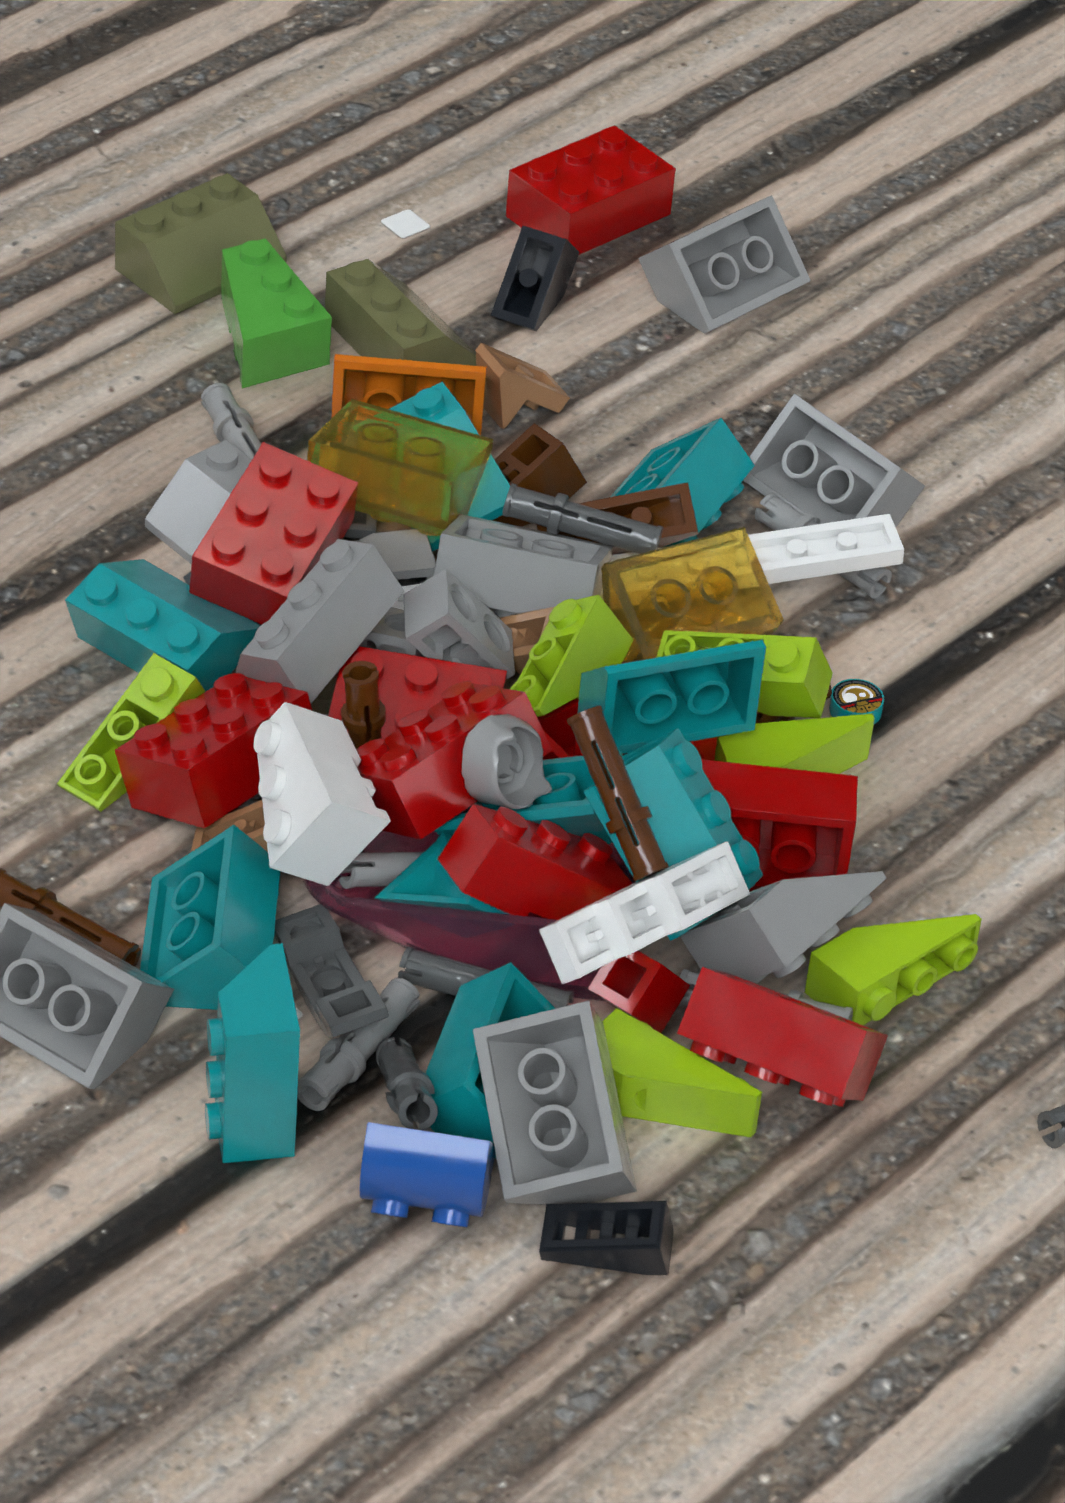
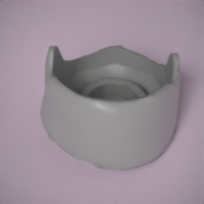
M510 714L490 715L481 720L468 733L463 747L462 776L465 780V788L472 798L483 804L523 809L533 805L534 800L551 792L552 787L544 777L541 738L529 723Z

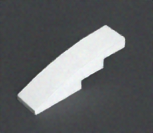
M728 841L585 906L539 929L561 983L565 984L579 979L613 960L630 955L669 934L681 931L750 895V892Z

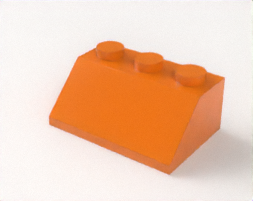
M335 354L330 440H335L337 419L365 422L373 415L386 411L415 396L419 391L430 388L440 382L446 385L463 407L481 437L486 367Z

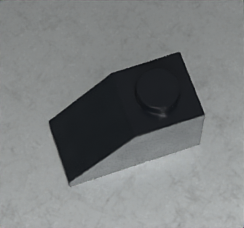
M522 226L490 316L537 332L564 297L579 251L565 238Z

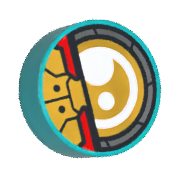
M862 679L843 680L832 689L829 711L832 717L873 713L874 724H876L882 716L884 695L879 687L869 681Z

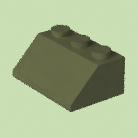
M228 173L215 177L185 192L178 193L167 200L139 210L137 213L115 222V270L173 314L180 313L221 294L222 249L242 245L247 241L266 238L285 262L287 261V256L258 195Z
M365 259L352 262L346 266L326 272L325 309L332 317L331 326L360 356L476 366V353L405 283L371 260Z

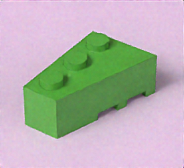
M267 239L247 241L242 245L222 249L221 299L228 330L233 338V352L235 360H238L242 389L329 365L332 317Z

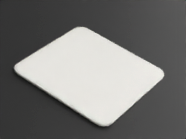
M404 210L381 220V223L400 238H406L430 228L428 223L411 210Z

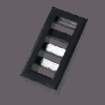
M667 1201L546 1204L539 1249L541 1260L641 1275H668L673 1243V1225ZM566 1226L576 1227L574 1239L564 1240ZM591 1230L600 1231L599 1239H590ZM616 1233L625 1234V1238H616Z

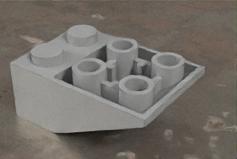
M883 871L783 879L750 891V895L723 908L681 935L680 938L700 969L706 967L728 972L756 984L770 973H774L776 978H781L795 971L806 961L802 953L809 947H817L834 937L840 931L836 924L843 917L849 918L869 906L873 901L870 893L887 878Z

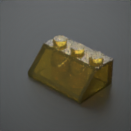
M351 399L308 440L307 461L359 483L355 506L356 511L369 514L377 521L397 522L417 528L419 532L425 535L440 536L460 514L468 515L492 451L493 439Z
M745 527L607 562L601 567L603 600L634 640L622 664L656 658L664 630L772 635L784 621Z

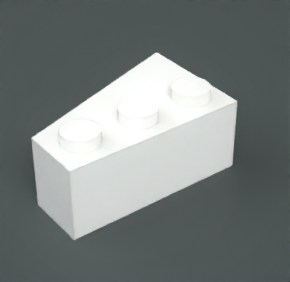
M284 702L269 720L261 723L254 737V750L257 753L260 776L258 790L262 797L265 821L263 836L267 842L269 866L272 869L329 886L391 820L387 812L376 808L372 800L376 789L372 781L361 777L357 769L361 759L343 722Z

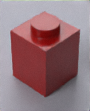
M636 951L600 967L588 989L614 1008H618L635 1019L647 1023L654 1030L662 1033L691 985L661 963L640 951Z

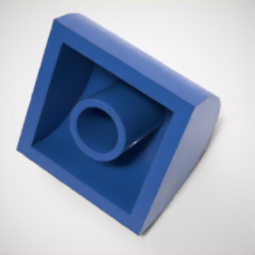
M368 1122L360 1173V1198L373 1200L371 1213L407 1218L409 1206L433 1210L431 1222L468 1228L469 1216L483 1217L495 1158L494 1144L488 1140Z

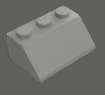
M772 195L638 258L658 302L704 334L811 281Z
M793 394L749 456L755 466L743 480L764 496L769 493H775L781 500L802 514H813L820 519L821 524L890 514L895 527H897L925 487V485L796 394Z
M227 440L186 458L146 516L145 527L192 564V555L252 459Z
M460 514L441 533L434 576L447 569L483 604L489 608L496 609L495 615L505 617L555 607L567 599L576 600L601 595L613 546L563 535H553L544 531Z
M337 539L334 544L327 547L322 552L318 563L302 582L296 584L290 590L288 598L275 614L257 629L253 640L240 654L236 673L265 682H278L282 686L308 692L310 703H312L404 592L374 544Z
M4 903L0 911V1036L83 1086L95 1089L148 1042L174 989L42 913Z
M589 1000L473 1029L502 1191L506 1203H591L637 1192L604 1024Z

